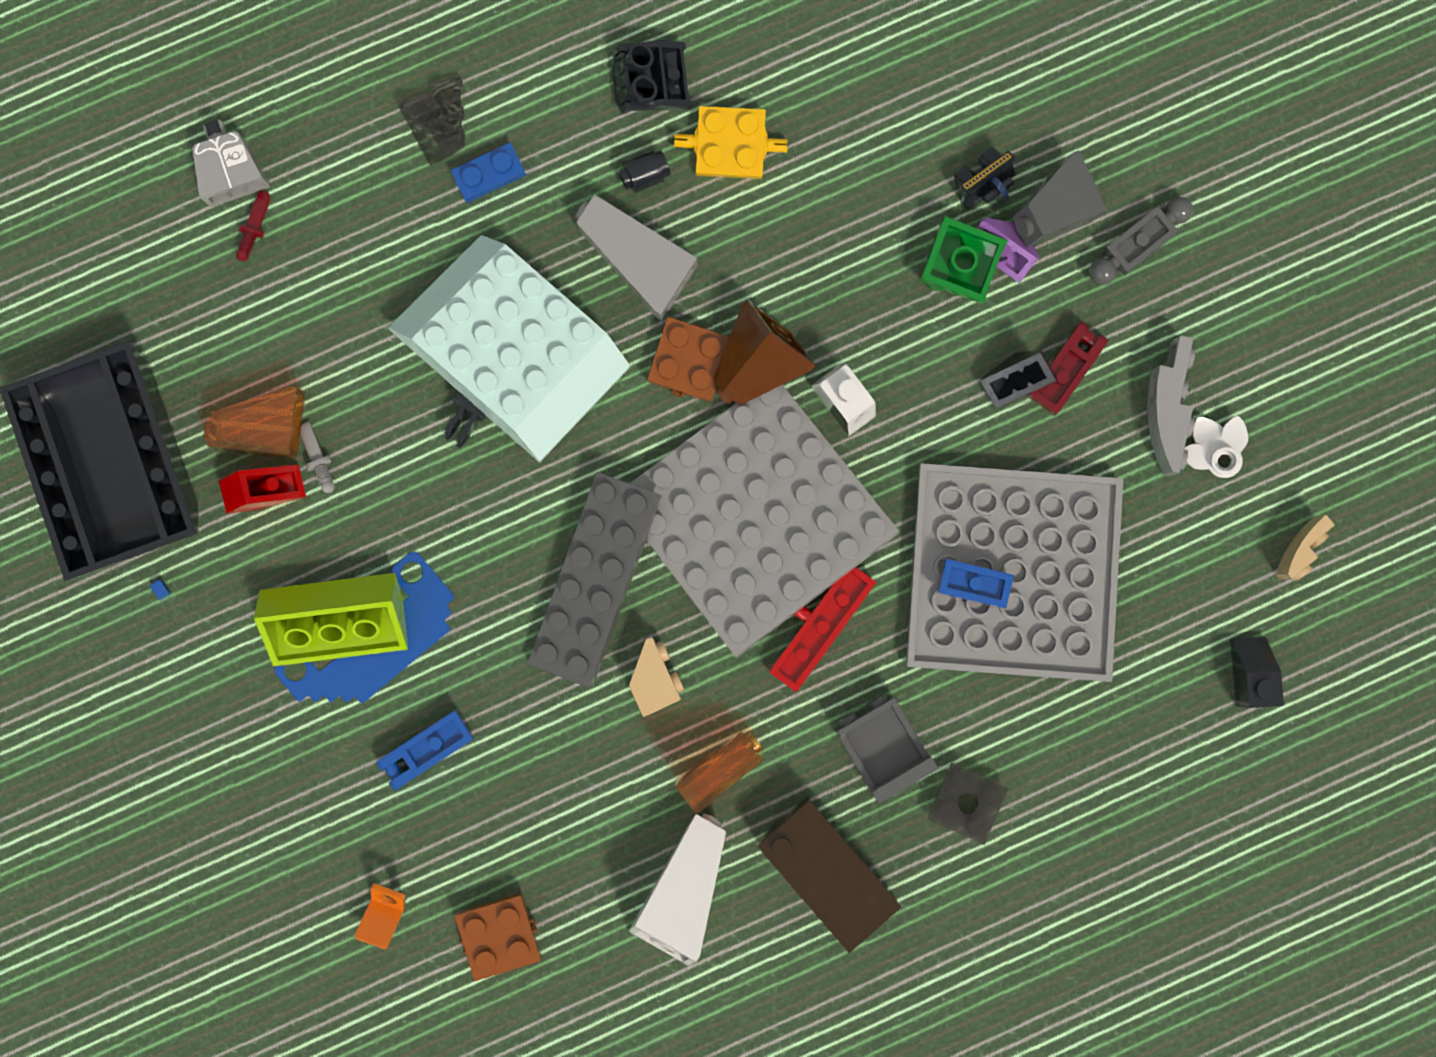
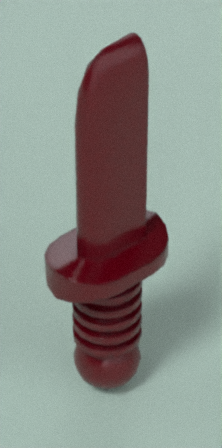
M259 191L246 226L240 225L238 231L243 233L238 246L239 249L236 252V258L239 261H247L256 238L263 239L265 233L260 231V227L270 203V194L266 191Z

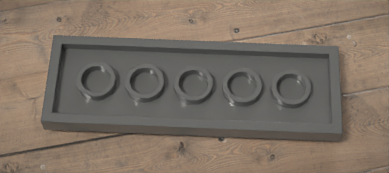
M596 473L528 661L529 665L587 688H593L662 495L608 475Z

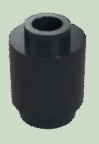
M650 150L622 161L623 169L618 171L624 188H631L633 193L662 183L665 177L671 175L668 162L661 150L657 152Z

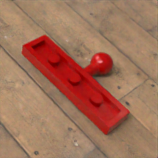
M855 567L832 585L813 612L806 606L796 612L794 615L802 620L804 625L769 673L797 693L877 582Z

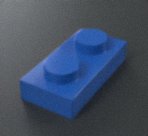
M511 142L450 170L466 203L526 176Z
M945 559L937 593L1006 609L1014 575Z

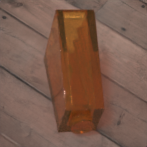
M289 386L211 412L210 421L208 420L204 427V438L207 441V446L222 451L297 458L305 392L297 387Z
M741 730L678 778L675 787L697 814L763 761L759 754L763 747L752 733L745 736Z

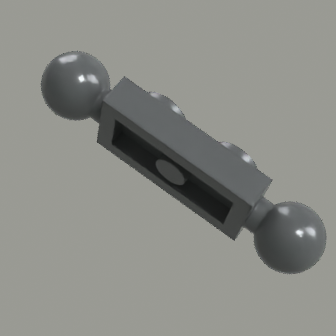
M1185 197L1173 198L1167 204L1165 214L1158 206L1103 250L1109 258H1100L1091 264L1089 268L1090 279L1095 284L1106 285L1115 278L1117 268L1124 276L1179 232L1173 225L1174 223L1182 224L1192 217L1193 205L1191 201Z

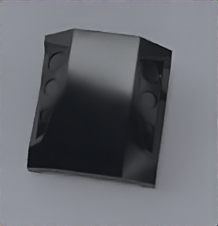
M654 40L642 43L618 44L616 46L612 62V79L615 103L622 114L641 110L682 111L693 107L692 100H689L683 52L686 49L685 42Z

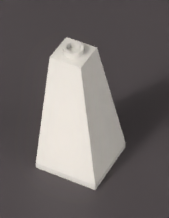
M696 814L691 819L629 929L630 933L687 966L697 962L701 953L726 831L720 828L721 823L707 814H703L702 817Z

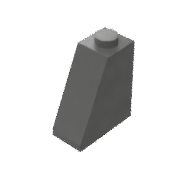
M1080 151L1073 152L1060 163L1013 216L1016 230L1022 237L1026 247L1088 225L1107 211Z

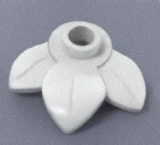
M1236 416L1222 428L1220 424L1211 419L1198 417L1193 429L1195 444L1185 447V450H1188L1187 463L1195 469H1209L1212 474L1220 478L1234 476L1242 467L1241 452L1248 443V432L1244 421L1239 416ZM1221 455H1227L1231 460L1227 468H1223L1218 464V458Z

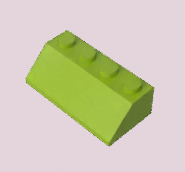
M395 573L259 590L254 620L273 667L408 650L403 596Z

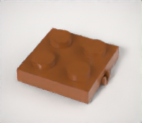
M667 317L647 382L672 390L671 394L679 397L688 395L710 403L717 385L714 377L730 337L707 330L705 326H697L696 323L691 325Z
M522 892L456 912L454 917L462 939L460 944L464 948L463 954L467 955L474 981L541 961L542 955L535 936V932H537L536 922L534 918L530 919Z

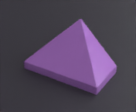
M985 217L977 229L1008 240L996 267L1020 283L1039 258V254L1033 245L1026 247L1022 237L1016 230L1015 223Z

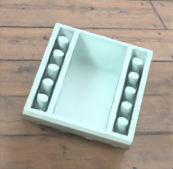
M483 235L388 327L394 335L479 408L539 463L630 368L627 360L602 328L506 244Z

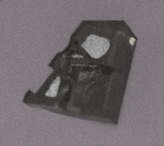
M460 76L436 84L431 91L402 101L399 105L400 111L430 166L454 155L465 146V131L462 128L464 106H461L460 92L463 81Z

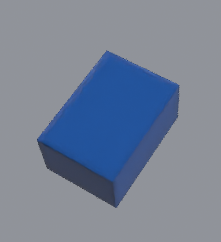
M162 579L150 585V588L159 600L171 594Z

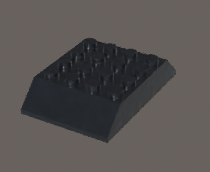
M131 341L0 387V393L64 581H71L198 534V502L156 381Z

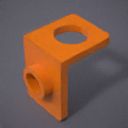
M373 883L371 887V900L355 933V938L378 948L387 949L404 912L405 895Z

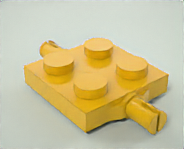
M699 106V121L695 135L675 133L674 148H694L697 158L696 176L762 179L763 161L767 152L787 153L788 139L768 138L765 129L766 109Z

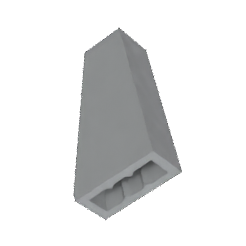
M594 194L590 202H583L576 214L579 232L653 315L663 321L697 268V258Z

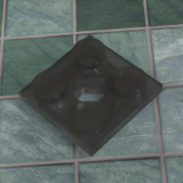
M951 762L927 819L985 845L1009 788ZM966 793L973 794L976 799V805L970 812H962L958 806L959 798Z

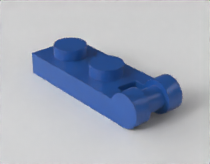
M454 710L378 760L376 764L381 771L385 770L391 779L389 782L393 791H396L474 740L475 737L459 712ZM401 758L405 760L410 768L404 773L396 763Z

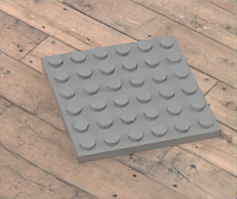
M783 385L742 405L735 403L630 483L662 495L646 540L736 658L900 532Z
M920 463L906 667L1112 682L1123 478ZM949 559L1014 575L1007 608L1003 609L937 593L944 560Z

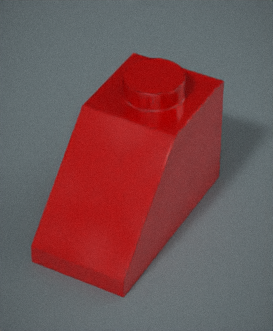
M299 464L241 470L219 481L226 514L259 510L306 497Z

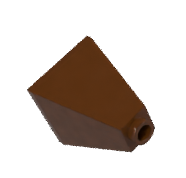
M746 300L742 304L716 371L714 380L718 388L715 392L728 404L734 400L742 405L811 371L816 365L791 331L752 302Z

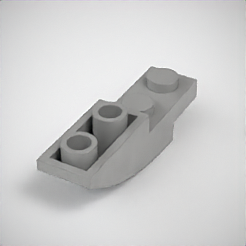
M1181 335L1170 342L1166 366L1159 365L1151 370L1148 386L1147 413L1151 443L1162 474L1169 477L1180 473V469H1184L1188 459V450H1185L1186 439L1191 436L1195 425V418L1191 417L1193 407L1180 404V401L1183 402L1188 392L1189 384L1185 381L1187 369L1192 367L1195 359V349H1191L1194 338Z

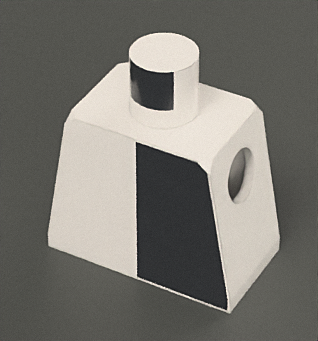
M847 364L836 366L811 385V388L848 437L876 416L875 401Z

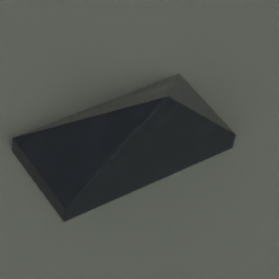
M1042 350L1015 352L983 376L980 381L997 409L1057 381V377Z

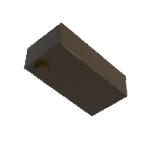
M808 796L756 841L757 847L849 954L902 907Z

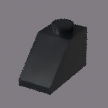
M1267 638L1230 639L1236 707L1284 706L1281 670Z

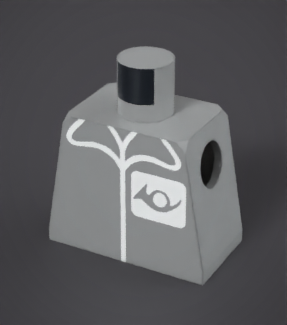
M221 120L210 121L203 126L207 141L195 144L192 150L200 198L210 207H214L271 187L249 144L238 131L227 133Z

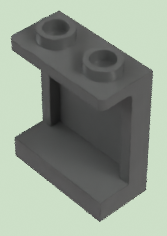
M885 694L867 703L870 709L858 715L854 711L838 721L840 727L834 730L879 804L939 769L933 758L928 755L899 706L896 696L887 698Z

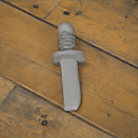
M307 421L300 427L301 438L311 461L306 464L308 471H315L322 491L324 493H331L334 491L335 486L327 464L332 461L330 456H323L310 421Z

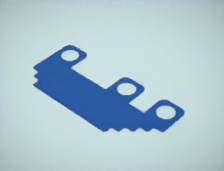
M417 552L409 553L394 565L391 573L396 574L400 587L409 596L403 602L408 650L337 658L320 672L312 662H305L306 674L299 681H291L286 677L284 672L286 665L275 666L276 676L298 702H301L307 696H310L313 701L317 702L321 697L325 696L329 702H333L338 697H342L345 702H349L352 698L356 697L360 703H364L450 631V627L446 624L445 619L451 615L447 604L454 599V595ZM408 562H416L422 567L423 575L417 583H407L401 576L402 567Z

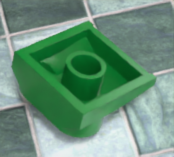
M945 216L933 240L922 270L920 282L925 283L931 290H944L984 304L990 282L1008 240Z

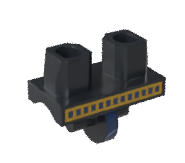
M990 147L979 157V165L983 168L981 171L975 174L968 166L958 170L954 174V181L961 192L962 204L969 210L981 200L986 204L993 199L1000 204L1009 200L1007 189L1014 185L1011 178L1016 175L1012 164L1015 161V157L1009 151L1002 155L993 147Z

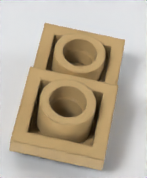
M1327 515L1313 517L1296 534L1279 564L1276 573L1279 580L1294 579L1297 581L1312 570L1310 564L1318 558L1312 549L1322 544L1329 537L1326 532L1335 525Z

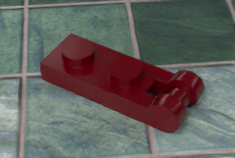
M1082 320L1075 327L1050 364L1057 377V381L1031 392L1027 396L1054 416L1062 409L1109 341L1102 334L1097 336L1089 330L1090 326ZM1080 341L1090 347L1087 353L1077 347Z

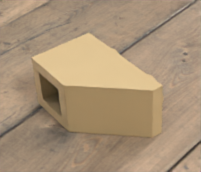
M654 637L645 641L629 684L643 717L681 700L679 692L685 690L677 672L670 674L665 661L669 660L670 657L662 640L656 643Z

